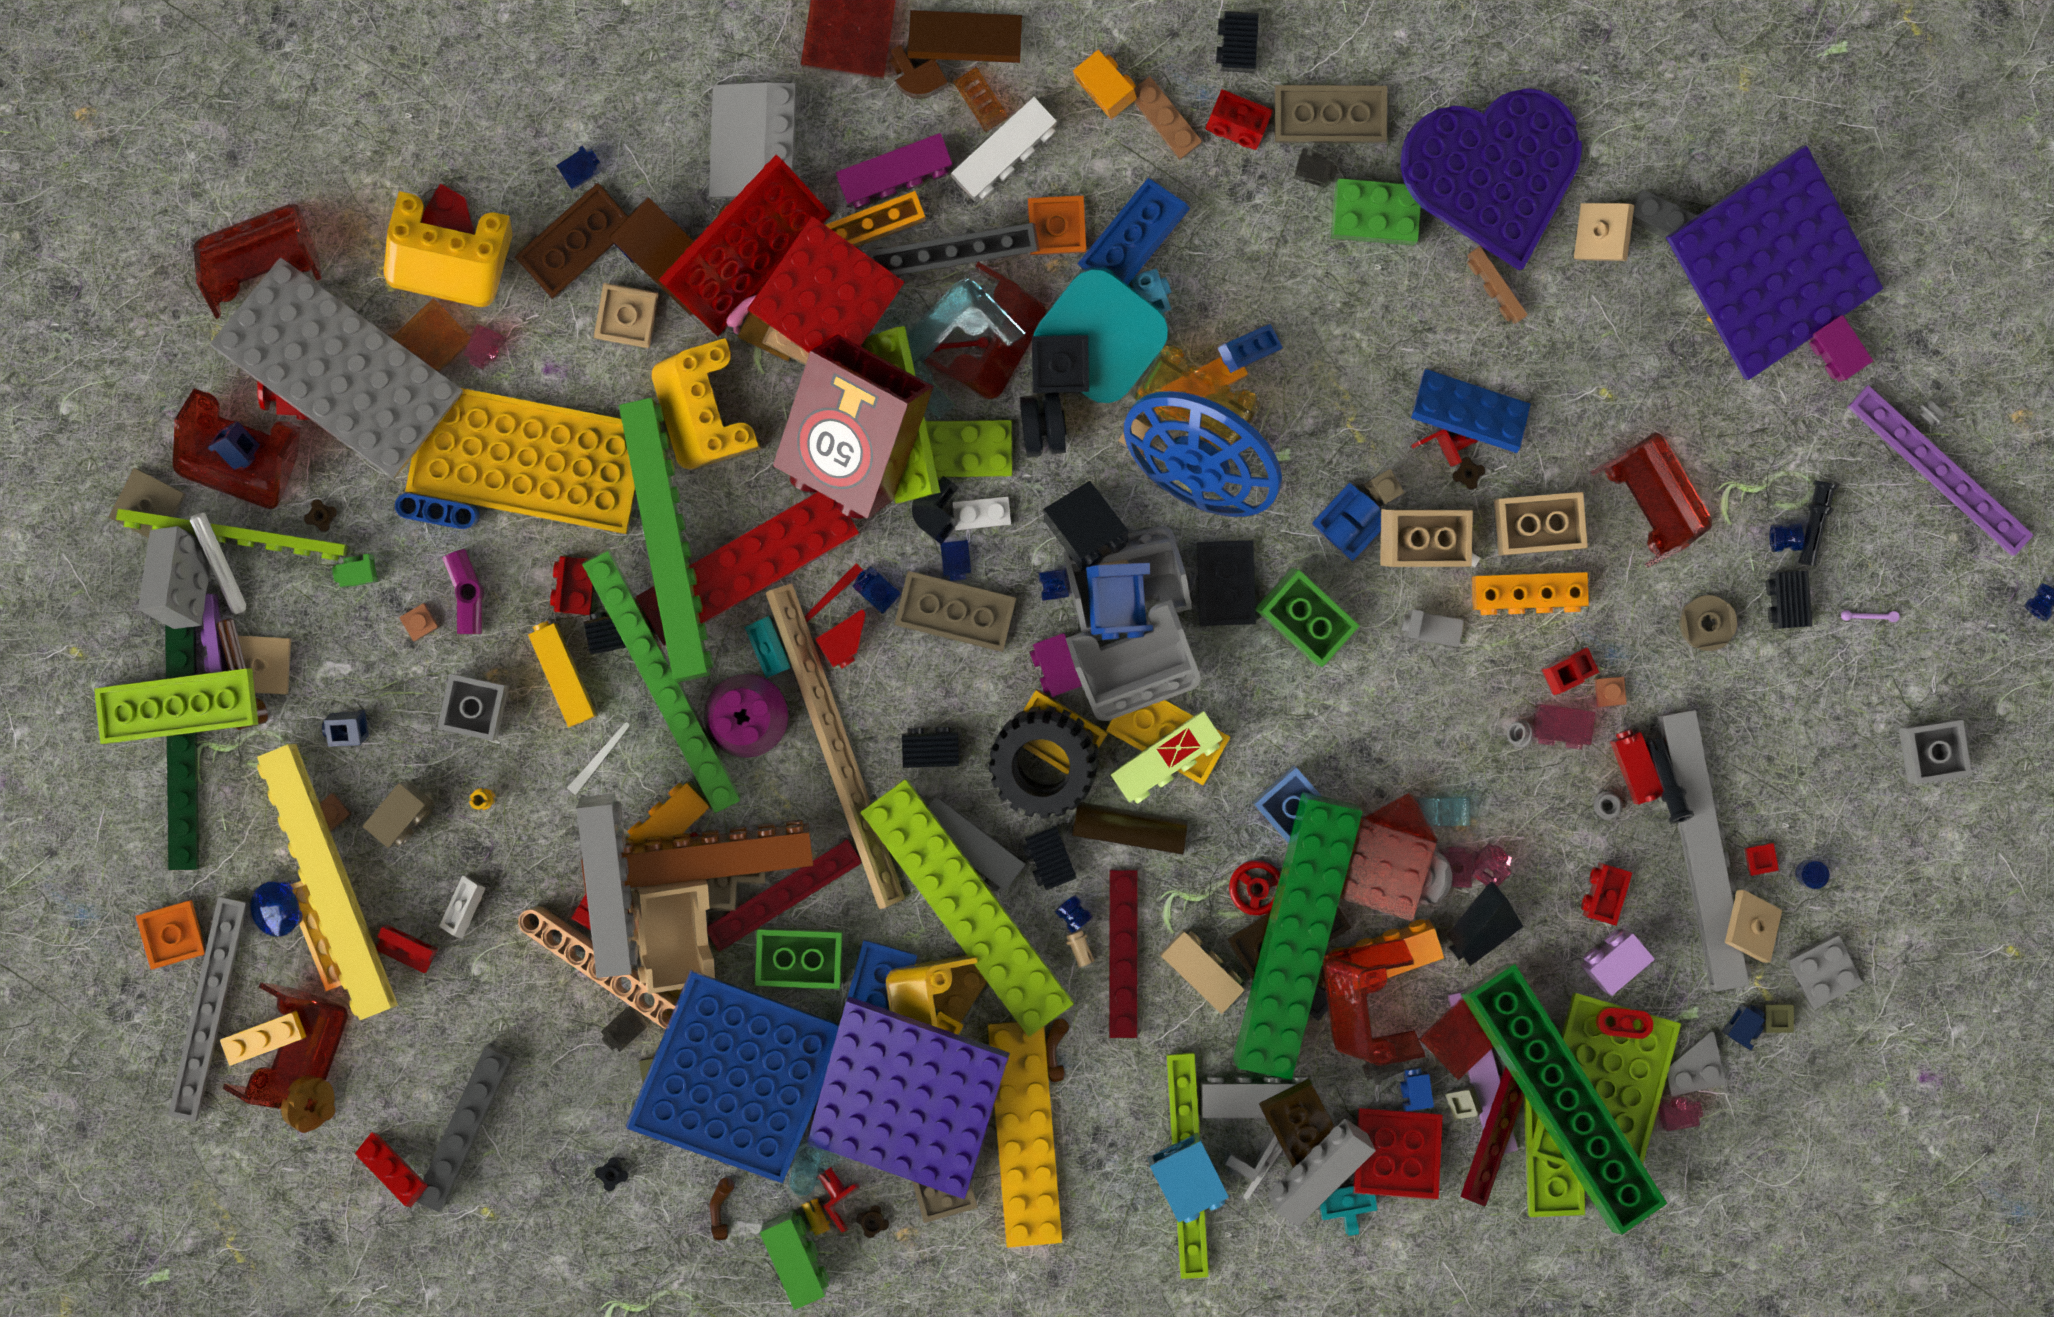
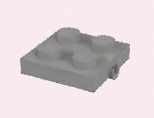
M1836 933L1787 958L1796 977L1794 980L1795 985L1799 990L1802 989L1812 1009L1863 984L1854 967V960L1850 957V952H1847L1840 936Z

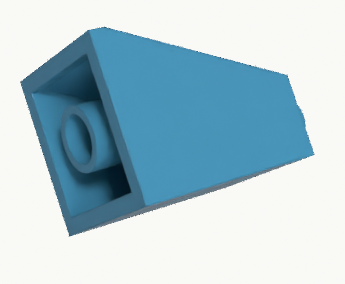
M1198 1133L1147 1157L1150 1168L1178 1223L1183 1220L1185 1223L1191 1222L1200 1217L1199 1212L1207 1208L1215 1210L1225 1204L1224 1200L1229 1198Z

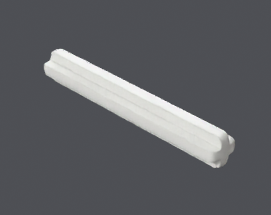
M202 512L193 515L190 522L231 612L238 614L245 611L246 603L206 514Z

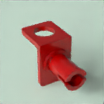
M1443 429L1412 444L1411 447L1414 449L1437 438L1449 465L1453 467L1462 462L1458 451L1478 443V440L1466 439V436L1460 434L1449 436L1447 430Z
M830 1167L824 1171L825 1173L817 1176V1178L831 1196L830 1202L825 1204L824 1208L839 1230L844 1233L849 1229L834 1206L860 1188L857 1183L850 1187H844L833 1171V1168Z

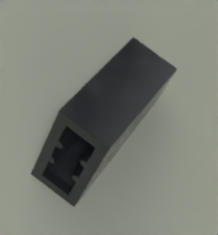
M1493 881L1484 888L1447 934L1452 943L1449 947L1450 951L1458 961L1463 958L1469 966L1476 963L1524 927L1508 899Z

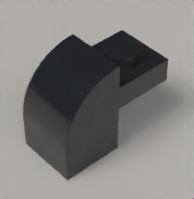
M944 475L940 480L938 479L940 493L913 500L912 515L915 523L941 545L958 524L955 519L942 510L958 489Z

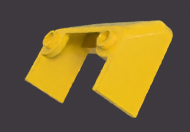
M961 955L891 970L886 977L890 1011L938 1027L933 995L943 993L949 989L952 983L951 968L977 963V958Z

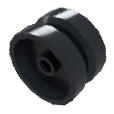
M1059 393L1044 394L1042 398L1043 412H1039L1037 399L1034 395L1019 397L1027 458L1042 455V438H1047L1048 450L1052 455L1066 453V422L1064 409H1061Z

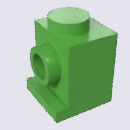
M363 554L364 560L362 561L360 556L344 558V564L332 567L335 583L339 582L340 587L347 588L378 582L374 555Z

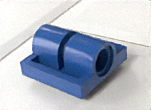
M1349 482L1311 524L1349 560L1354 561L1380 533L1381 509L1366 494L1359 491Z

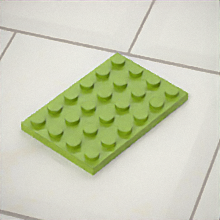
M1573 992L1561 1037L1643 1164L1681 1023L1650 1015L1654 1026L1651 1034L1646 1038L1636 1039L1605 1035L1596 1026L1598 1012L1606 1007L1630 1008ZM1608 1016L1605 1020L1607 1026L1613 1024L1611 1016ZM1636 1019L1633 1022V1027L1638 1029L1641 1022L1639 1019ZM1538 1118L1529 1155L1569 1166L1540 1118Z

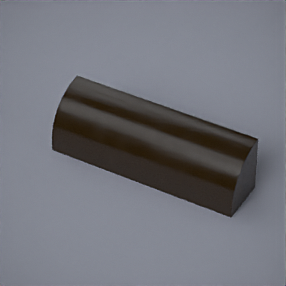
M1080 802L1079 806L1076 807L1072 836L1183 855L1188 821Z

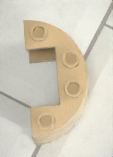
M702 879L635 888L634 893H631L632 904L631 909H629V913L634 914L636 927L634 937L631 938L632 941H637L642 966L638 967L640 984H646L648 994L683 989L690 970L715 978L714 958L708 946L706 910L710 909L707 881Z

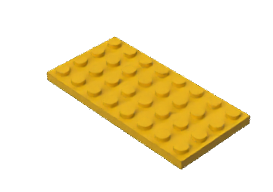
M461 388L463 394L411 458L405 492L622 534L628 533L636 490L622 419Z

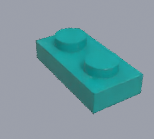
M769 616L744 627L766 678L791 668Z

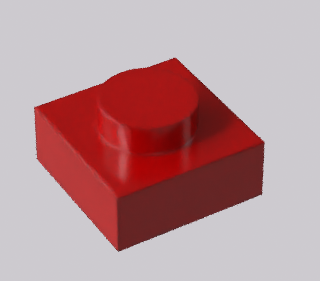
M1774 843L1744 848L1750 876L1779 871Z

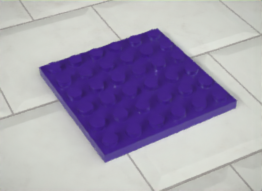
M1807 145L1800 146L1666 236L1668 243L1745 380L1752 379L1812 338L1813 333L1840 315H1846L1884 289Z
M849 997L844 1007L807 1144L965 1200L1010 1053Z

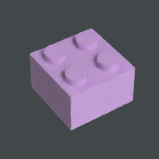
M1624 929L1612 931L1604 939L1606 943L1599 949L1595 947L1587 952L1583 957L1585 961L1580 964L1597 986L1611 996L1655 960L1637 937Z

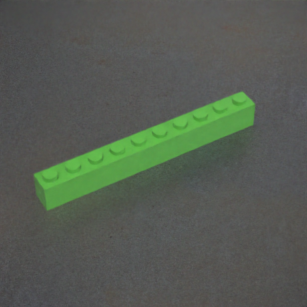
M652 398L620 404L619 409L673 680L679 683L711 676L710 668L714 667L711 651H706L704 640H708V633L705 623H700L699 613L703 612L702 603L699 595L695 596L693 585H697V578L694 568H689L688 558L692 557L689 542L684 541L682 531L686 530V523L683 513H678L677 503H680L681 499L678 487H673L671 476L675 475V468L672 459L667 458L666 449L670 448L667 432H662L660 422L664 421L661 404L657 405Z
M610 548L585 560L582 564L714 813L739 802L740 794L681 682L678 683L673 680L670 662Z

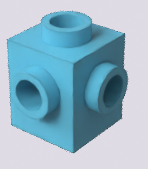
M1157 268L1142 272L1131 280L1134 290L1154 306L1159 307L1163 312L1172 310L1167 294L1172 293L1166 277H1160Z

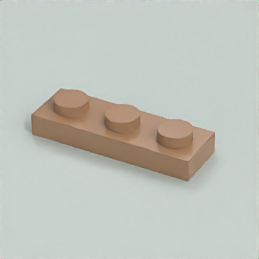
M1151 76L1134 88L1137 97L1134 104L1179 160L1202 143V140Z
M1481 246L1467 255L1469 258L1468 266L1476 276L1480 274L1485 281L1483 287L1492 299L1496 297L1501 304L1499 310L1508 322L1512 320L1514 324L1525 318L1528 314Z

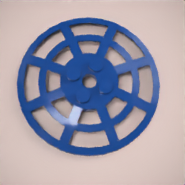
M1164 391L1148 394L1137 400L1124 421V437L1131 456L1154 483L1182 502L1216 515L1246 517L1266 510L1275 501L1282 484V473L1278 459L1261 434L1233 411L1201 396L1184 392ZM1159 406L1187 408L1191 410L1189 422L1177 420L1161 422L1153 408ZM1144 411L1152 426L1145 433L1143 440H1141L1132 433L1131 425L1133 420ZM1202 413L1225 424L1242 438L1230 444L1216 433L1201 427ZM1167 430L1187 431L1188 436H1180L1173 439ZM1158 434L1168 446L1165 452L1151 446V441L1155 435ZM1200 436H1202V437L1208 439L1209 441L1213 442L1214 444H1216L1217 446H1219L1222 450L1219 451V450H1218L1217 448H1215L1213 445L1209 444L1208 442H1206V441H1204V440H1201V439H1200ZM1137 446L1144 451L1146 460L1138 450ZM1251 446L1262 460L1268 473V478L1252 477L1248 464L1240 452ZM1152 456L1164 461L1169 471L1162 472ZM1232 458L1239 468L1241 475L1230 473L1228 459ZM1179 480L1190 488L1192 493L1182 489L1172 481ZM1228 482L1242 485V489L1236 496H1233L1223 486ZM1252 486L1269 487L1268 495L1263 503L1251 506L1243 502L1249 495ZM1203 492H1215L1224 500L1204 498ZM1234 505V506H1236V507H1238V508L1223 507V506Z

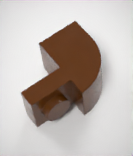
M901 45L891 50L893 58L889 62L897 75L903 74V76L895 80L897 88L903 94L915 99H925L948 88V81L935 59H931L914 69Z

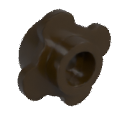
M1464 457L1461 459L1462 462L1457 471L1453 472L1452 478L1455 482L1466 485L1467 489L1474 490L1478 486L1477 481L1480 476L1485 474V467L1483 465H1476L1469 457ZM1470 471L1471 476H1467L1466 472Z
M315 499L311 502L312 508L304 516V521L307 525L313 524L317 526L321 532H327L334 517L337 516V510L335 507H328L321 500ZM319 513L323 514L322 518L318 517Z
M872 1205L869 1211L859 1213L856 1217V1222L861 1224L864 1236L867 1238H873L875 1234L881 1230L885 1231L889 1227V1221L884 1219L881 1214V1207L878 1205ZM871 1219L875 1220L874 1224L870 1223Z

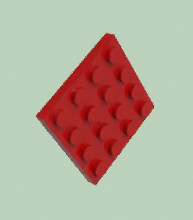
M811 216L747 310L807 353H810L811 350L837 334L861 347L905 282Z

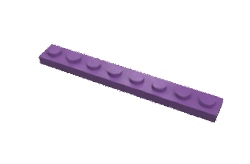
M1869 385L1865 386L1847 406L2011 556H2015L2031 539L2033 534Z

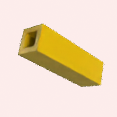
M545 621L533 626L534 632L528 634L567 726L573 727L596 717L597 713L558 624L553 623L550 625L549 621Z

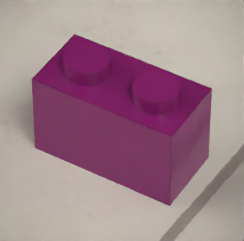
M1843 315L1838 316L1813 333V337L1810 338L1811 342H1809L1811 349L1817 356L1821 355L1827 364L1825 365L1827 373L1832 379H1837L1838 382L1848 379L1873 362V359Z
M1064 633L1032 644L1034 650L1029 653L1034 666H1040L1044 676L1040 677L1039 680L1044 693L1050 692L1051 696L1054 697L1082 686Z

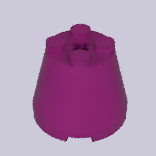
M739 674L723 680L710 693L704 709L705 727L713 743L725 753L741 758L760 756L773 749L784 736L789 719L787 704L779 688L768 679L754 674ZM746 709V715L750 717L749 722L744 721L740 725L739 718L734 713Z

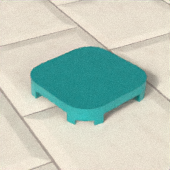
M1091 267L1081 270L1074 276L1073 280L1041 321H1039L1033 336L1088 334L1089 392L1082 393L1096 402L1111 403L1120 400L1129 392L1163 349L1168 337V323L1164 312L1159 307L1154 306L1115 276L1113 271L1105 267Z

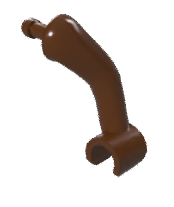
M1058 1019L1053 1023L1045 1042L1048 1078L1051 1082L1064 1080V1067L1057 1064L1056 1058L1057 1045L1069 1030V1024L1064 1019Z
M727 1177L722 1178L718 1182L709 1204L712 1223L711 1232L715 1240H726L728 1238L727 1224H721L720 1213L721 1205L734 1189L733 1180Z

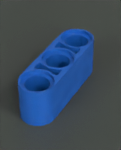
M404 493L395 501L397 514L406 519L457 529L471 528L480 519L478 508L472 504L416 493ZM408 497L412 498L416 503V509L413 513L407 512L404 508V501ZM435 503L440 504L444 509L443 516L439 519L435 518L431 513V508ZM463 508L468 509L471 513V520L468 524L462 523L459 519V512Z

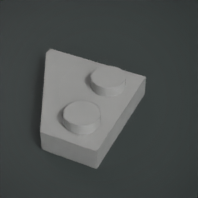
M1707 1031L1703 1038L1683 1051L1678 1059L1671 1061L1666 1079L1670 1096L1673 1097L1726 1084L1714 1031Z

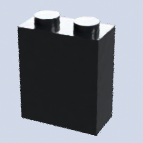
M1088 481L1043 509L1044 522L1081 571L1085 570L1086 567L1100 564L1104 557L1112 552H1120L1128 543V529L1091 481Z

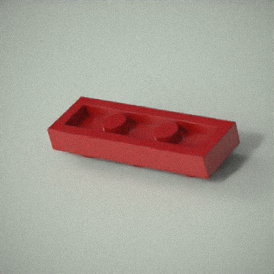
M371 1132L355 1152V1155L406 1207L411 1208L428 1187L417 1173L377 1133Z

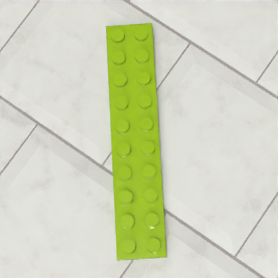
M907 778L860 812L967 956L977 958V963L974 965L1028 1037L1074 1005L1072 998Z

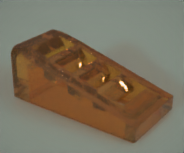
M977 67L953 81L984 132L989 131L1008 118L1004 108ZM978 79L980 83L965 91L964 88ZM981 90H985L983 94L979 95L975 99H970V97L974 96ZM987 100H991L989 104L978 110L976 108Z

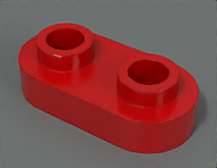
M1606 1007L1600 1010L1596 1016L1598 1030L1609 1036L1643 1039L1651 1034L1654 1026L1652 1017L1647 1012L1640 1010ZM1608 1016L1613 1018L1611 1026H1607L1605 1023ZM1636 1019H1639L1641 1022L1638 1029L1633 1027V1022Z

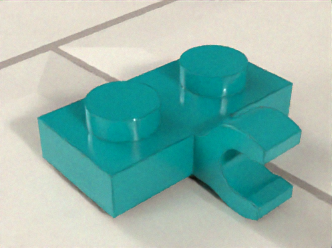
M1354 1185L1337 1188L1319 1206L1322 1220L1344 1217L1345 1232L1348 1236L1359 1234L1356 1214L1378 1210L1375 1195L1354 1194Z

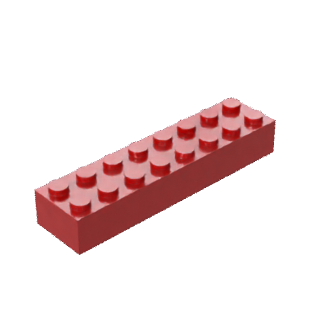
M818 491L689 565L690 569L694 568L697 578V585H693L695 596L699 595L702 603L703 612L699 613L700 623L709 622L860 535L851 517L838 510L837 501ZM655 586L635 597L662 644L666 646Z

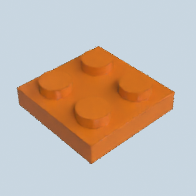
M1084 195L1028 198L1029 223H1035L1040 250L1030 253V255L1086 253Z
M192 900L135 916L150 970L205 955L206 947Z

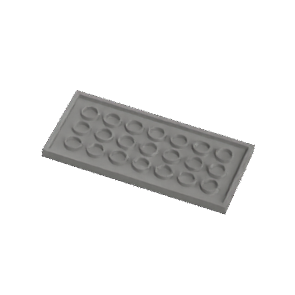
M281 257L210 343V346L393 480L463 394V390Z

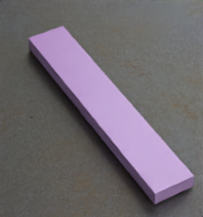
M1464 991L1448 994L1470 1083L1471 1086L1475 1087L1483 1110L1479 1117L1482 1129H1484L1500 1084V1079L1489 1038L1461 996V993ZM1513 1130L1504 1154L1518 1151Z

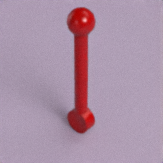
M980 337L976 341L942 344L934 341L931 343L930 349L933 352H939L940 349L979 346L980 348H986L988 346V339Z

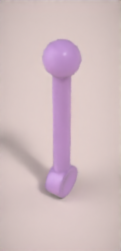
M1844 610L1841 613V618L1845 621H1849L1851 618L1888 619L1890 622H1897L1900 617L1896 611H1891L1888 614L1851 613L1849 610Z

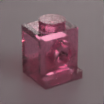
M477 324L463 355L470 358L469 364L484 370L490 361L494 362L500 352V347L497 346L499 341L505 343L507 338Z
M1488 843L1475 857L1472 876L1486 886L1493 881L1499 887L1511 874L1509 869L1511 857L1500 846ZM1486 868L1493 871V875H1489L1484 870Z
M1449 847V852L1441 851V854L1444 855L1451 867V887L1472 888V853L1466 852V847ZM1456 862L1462 864L1460 872H1454L1453 865Z
M1687 1097L1673 1098L1670 1104L1661 1099L1658 1108L1661 1127L1666 1131L1700 1126L1699 1118L1703 1117L1700 1101L1693 1102L1688 1100Z

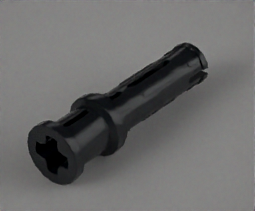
M1814 480L1813 485L1815 489L1812 502L1808 503L1807 506L1808 511L1811 512L1798 563L1816 567L1827 515H1831L1833 512L1831 504L1834 492L1838 490L1839 485Z
M1664 738L1655 739L1658 751L1653 740L1646 743V746L1649 749L1664 791L1661 794V799L1667 804L1671 816L1669 822L1670 824H1677L1694 817V813L1688 808L1685 799L1686 790L1678 784Z

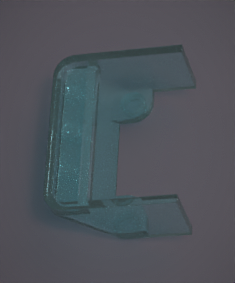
M961 279L956 282L907 333L916 377L934 386L927 407L938 419L952 410L956 404L933 382V374L923 361L957 326L971 336L979 335L990 327L1008 346L1026 334L971 279Z

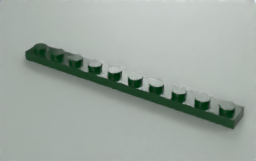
M165 624L166 679L197 675L196 626L173 629ZM197 733L167 736L168 870L199 869Z

